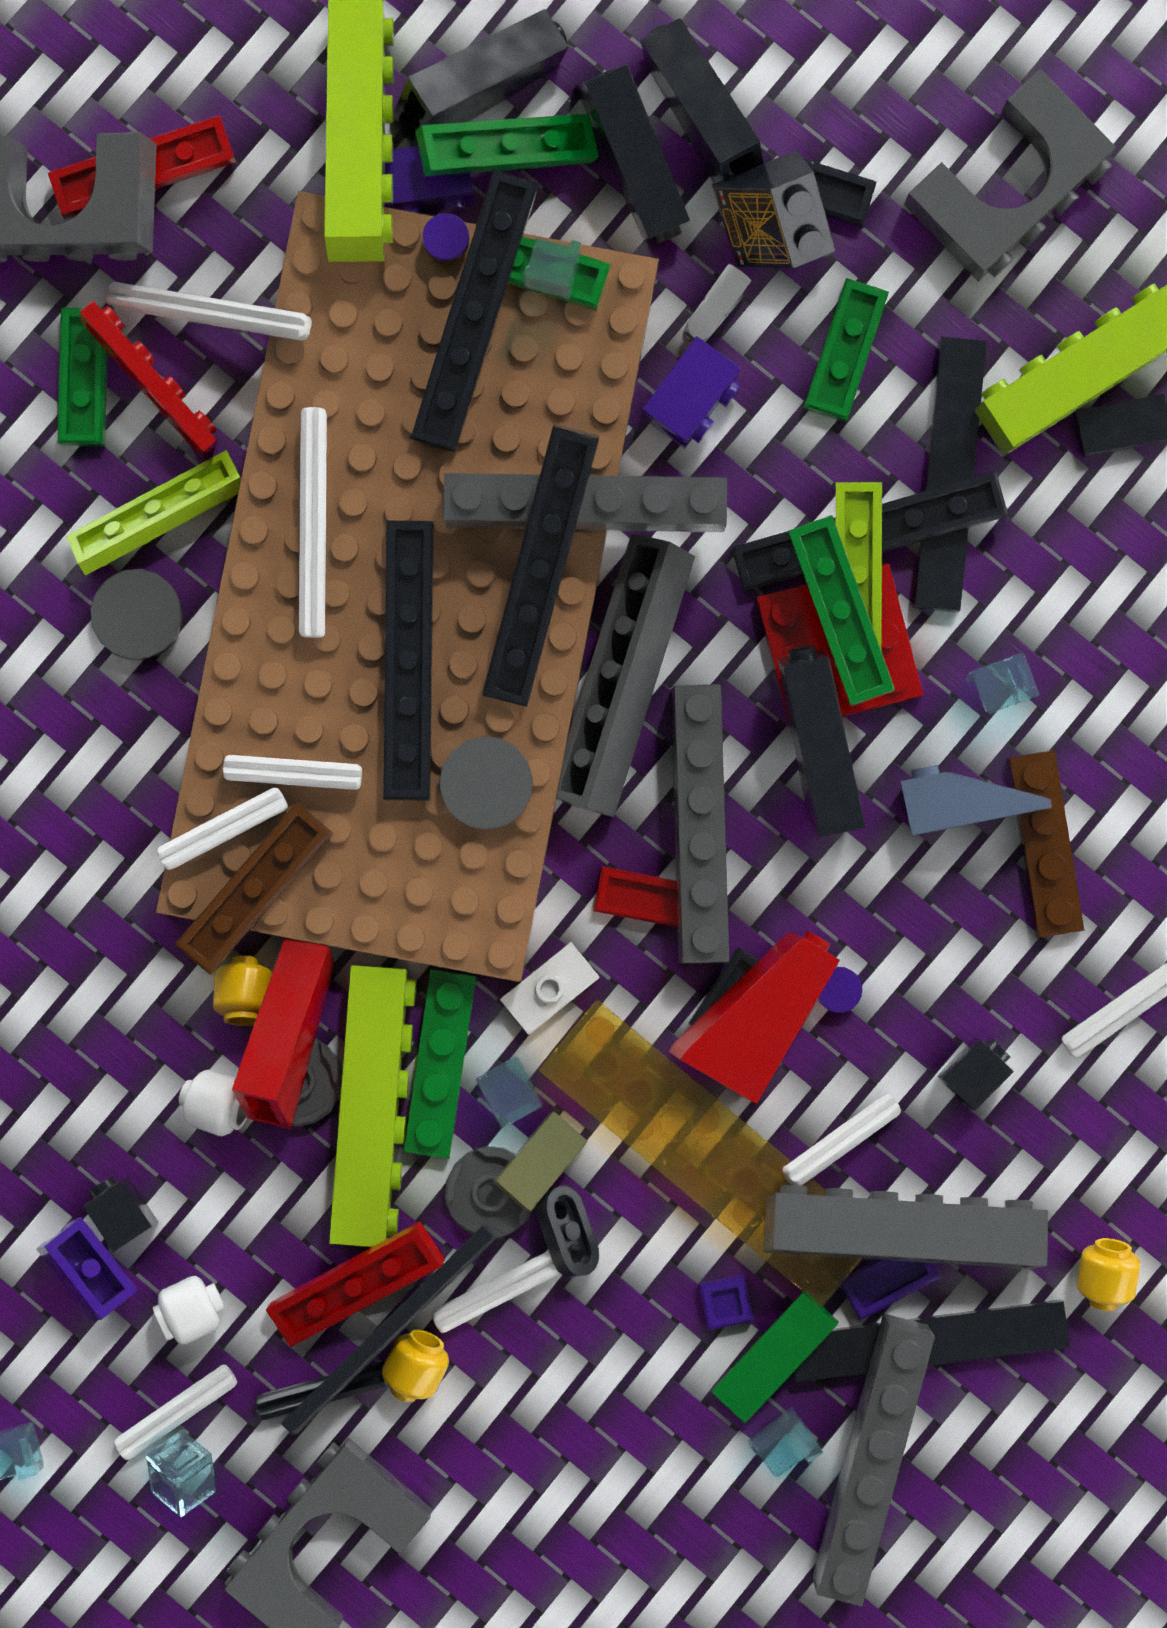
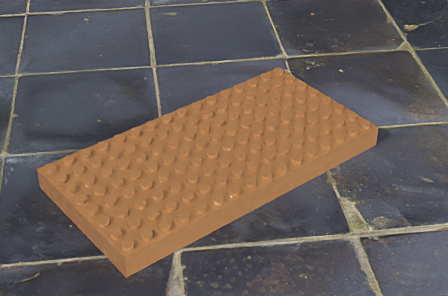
M298 191L275 309L304 313L307 317L311 318L312 326L309 337L303 341L269 336L170 841L271 788L281 790L288 808L284 812L172 870L165 868L156 913L196 920L292 806L298 802L331 830L333 834L250 931L521 982L608 531H574L528 706L525 707L482 696L525 529L446 528L444 523V473L540 475L554 423L599 435V442L590 475L618 476L659 259L524 234V237L611 264L598 309L595 311L508 284L456 453L412 440L410 437L468 250L463 257L455 262L442 263L434 260L427 253L423 243L424 227L434 216L384 207V214H392L393 243H384V261L328 262L325 243V196ZM464 222L469 232L470 247L477 224ZM307 407L323 408L327 414L325 634L320 638H305L299 633L301 410ZM387 520L434 522L431 801L383 800ZM482 736L500 738L517 747L528 761L533 778L531 798L523 813L507 826L492 830L472 828L457 820L444 804L440 790L442 767L450 753L465 741ZM227 755L358 764L362 768V782L359 789L351 790L229 781L223 776V764Z

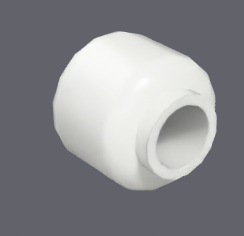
M205 1070L200 1072L193 1080H187L179 1095V1104L183 1106V1115L186 1123L194 1128L217 1136H225L234 1129H240L247 1120V1117L232 1091L235 1078L213 1070Z
M190 1276L160 1291L158 1294L159 1304L153 1307L157 1321L167 1341L175 1338L179 1344L183 1345L217 1330L220 1325L218 1312L225 1309L215 1284L205 1286L202 1279L197 1276Z

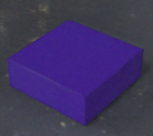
M744 1274L699 1283L708 1330L753 1322Z

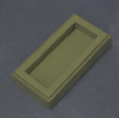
M550 1112L499 1173L493 1183L523 1210L531 1212L588 1141L556 1112Z

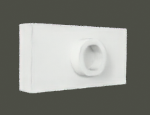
M570 942L500 1000L529 1035L600 977L573 943Z

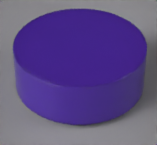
M449 213L438 214L432 217L425 225L423 230L424 247L429 256L434 260L442 263L455 262L463 257L468 250L470 242L468 228L458 216Z
M836 967L821 992L818 1001L824 1008L832 1012L842 1013L853 1009L862 997L863 988L860 978L848 968Z

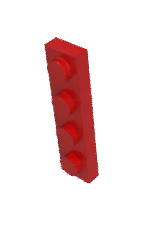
M220 115L149 138L156 144L155 189L236 163ZM96 157L48 172L61 215L65 220L77 216L86 207L92 196L95 186Z
M94 300L79 312L81 324L201 459L204 458L216 446L217 439L213 434L217 430L213 423L200 410L194 414L182 401L186 397L182 388L169 375L163 379L151 366L156 362L152 354L141 342L136 341L132 344L121 332L125 325L110 307L106 306L101 309Z
M419 1221L270 1302L265 1311L289 1346L293 1347L442 1267L445 1258Z

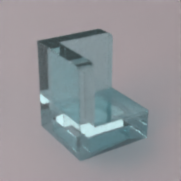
M536 238L529 266L525 267L523 274L524 287L569 299L581 257V242L572 240L570 247Z
M1024 652L976 669L966 675L969 683H975L985 712L988 714L1039 696Z
M513 1057L476 1078L501 1128L543 1106L518 1057Z
M793 1407L748 1440L751 1449L756 1455L760 1456L775 1477L782 1475L803 1458L809 1464L823 1453L820 1444Z
M33 1422L0 1431V1480L16 1475L18 1480L34 1476L45 1467Z
M183 1430L146 1454L151 1492L178 1516L182 1517L215 1493L216 1484L212 1454Z

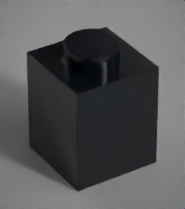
M974 1038L937 1077L969 1109L976 1111L1014 1071L1006 1064L1011 1057L992 1038L986 1043L982 1039Z
M113 1176L104 1180L89 1191L94 1199L83 1205L112 1252H115L158 1223V1220L129 1176L118 1183Z

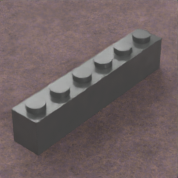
M444 473V523L446 528L526 529L539 475ZM590 475L575 530L724 532L727 525V478Z
M631 533L567 737L556 799L572 806L613 818L695 559L694 555L670 541Z
M721 684L675 685L670 692L678 909V963L729 962Z
M797 1185L780 1186V1193L766 1196L764 1253L1036 1269L1047 1266L1048 1210L1033 1209L1032 1201L1005 1200V1207L988 1206V1198L961 1197L960 1204L943 1203V1196L936 1194H916L915 1202L899 1201L898 1193L889 1191L870 1192V1199L853 1198V1190L843 1188L825 1189V1196L807 1195L808 1187Z
M885 1313L882 1315L812 1576L816 1593L819 1596L863 1606L935 1339L927 1324Z

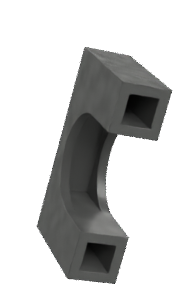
M1041 69L1007 99L1001 111L1010 123L1033 145L1042 159L1045 178L1042 192L1038 197L1028 204L1017 208L1004 209L987 205L975 197L941 162L908 193L904 202L905 207L978 282L988 273L994 278L999 275L1013 261L1014 257L1010 252L1021 241L1028 247L1047 228L1042 223L1043 220L1053 211L1059 216L1062 215L1080 197L1075 190L1081 184L1088 180L1093 185L1112 167L1108 159L1116 146Z
M97 133L95 186L92 196L86 207L76 217L65 223L51 226L37 224L27 206L28 148L10 135L0 136V262H6L7 255H22V258L28 261L45 262L50 260V255H65V258L70 260L90 261L93 260V254H109L110 258L116 260H135L137 253H153L156 144L143 133Z
M350 1438L341 1447L332 1443L316 1463L322 1469L311 1483L304 1478L300 1481L286 1499L292 1506L281 1519L273 1514L256 1535L262 1542L251 1555L243 1550L226 1571L231 1576V1579L224 1590L268 1628H339L344 1615L304 1582L294 1564L292 1551L294 1536L309 1520L328 1513L350 1515L363 1522L401 1554L431 1518L433 1509Z

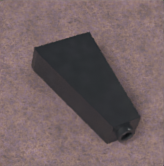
M543 9L409 76L394 109V120L410 146H418L416 131L421 125L469 122L556 69L569 48L564 30L559 23L552 21L547 11Z
M681 18L668 25L657 26L648 36L640 39L646 66L713 184L764 164L759 138Z
M625 64L612 68L574 85L586 113L590 114L592 127L642 238L650 239L655 237L656 242L661 243L682 233L680 225L689 222L690 218L628 65Z
M814 645L792 648L787 651V657L778 658L777 660L807 817L819 837L866 828L829 657L823 649L815 650Z

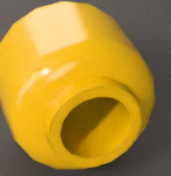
M234 956L231 958V964H226L216 970L214 976L213 1008L219 1015L224 1016V1022L236 1026H252L255 1024L272 975L271 970L267 967L258 965L259 959L256 957Z
M1102 1238L1096 1240L1094 1245H1090L1082 1251L1076 1286L1081 1295L1090 1300L1089 1304L1092 1307L1103 1311H1114L1118 1305L1128 1304L1134 1300L1141 1262L1137 1255L1131 1252L1132 1247L1129 1244L1116 1239Z
M418 1329L412 1330L410 1333L401 1334L393 1341L382 1367V1377L386 1384L391 1387L390 1392L394 1397L404 1402H414L416 1399L431 1398L437 1392L449 1366V1356L444 1349V1343L432 1333Z

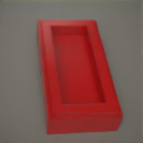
M602 866L593 911L678 928L677 881Z

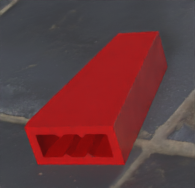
M807 931L804 937L788 932L681 1035L668 1052L757 1104L840 959L827 952L831 944L817 935Z
M287 937L283 940L232 1087V1091L247 1119L291 1130L335 966L330 948L326 945Z

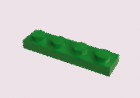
M590 114L421 125L416 131L425 176L487 172L494 169L500 171L589 164L598 158Z
M830 515L789 530L793 547L850 706L895 691L833 516Z
M430 970L404 1152L450 1158L477 976Z

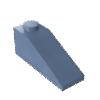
M938 765L911 770L912 779L901 781L912 835H920L1052 808L1050 798L952 772L939 773Z

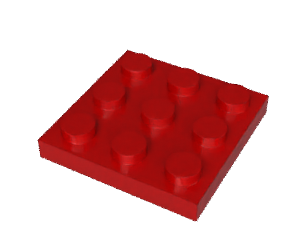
M889 563L882 565L881 652L895 691L854 706H850L838 669L835 668V661L807 584L756 598L790 730L777 659L787 657V651L795 647L814 645L815 650L823 649L828 655L842 717L915 699L924 695Z

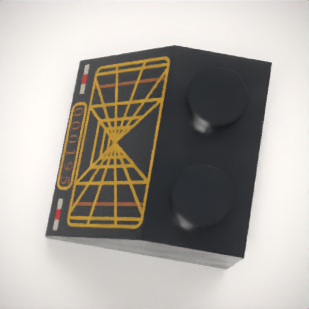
M797 150L712 184L732 254L738 267L796 268L835 252L814 172Z

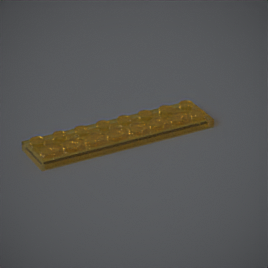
M598 999L538 1069L799 1289L807 1291L820 1305L824 1306L862 1260L860 1258L764 1253L766 1196L780 1193V1186L791 1185L782 1171L783 1167L790 1163L791 1160ZM812 1178L802 1185L808 1187L807 1195L825 1196V1189Z

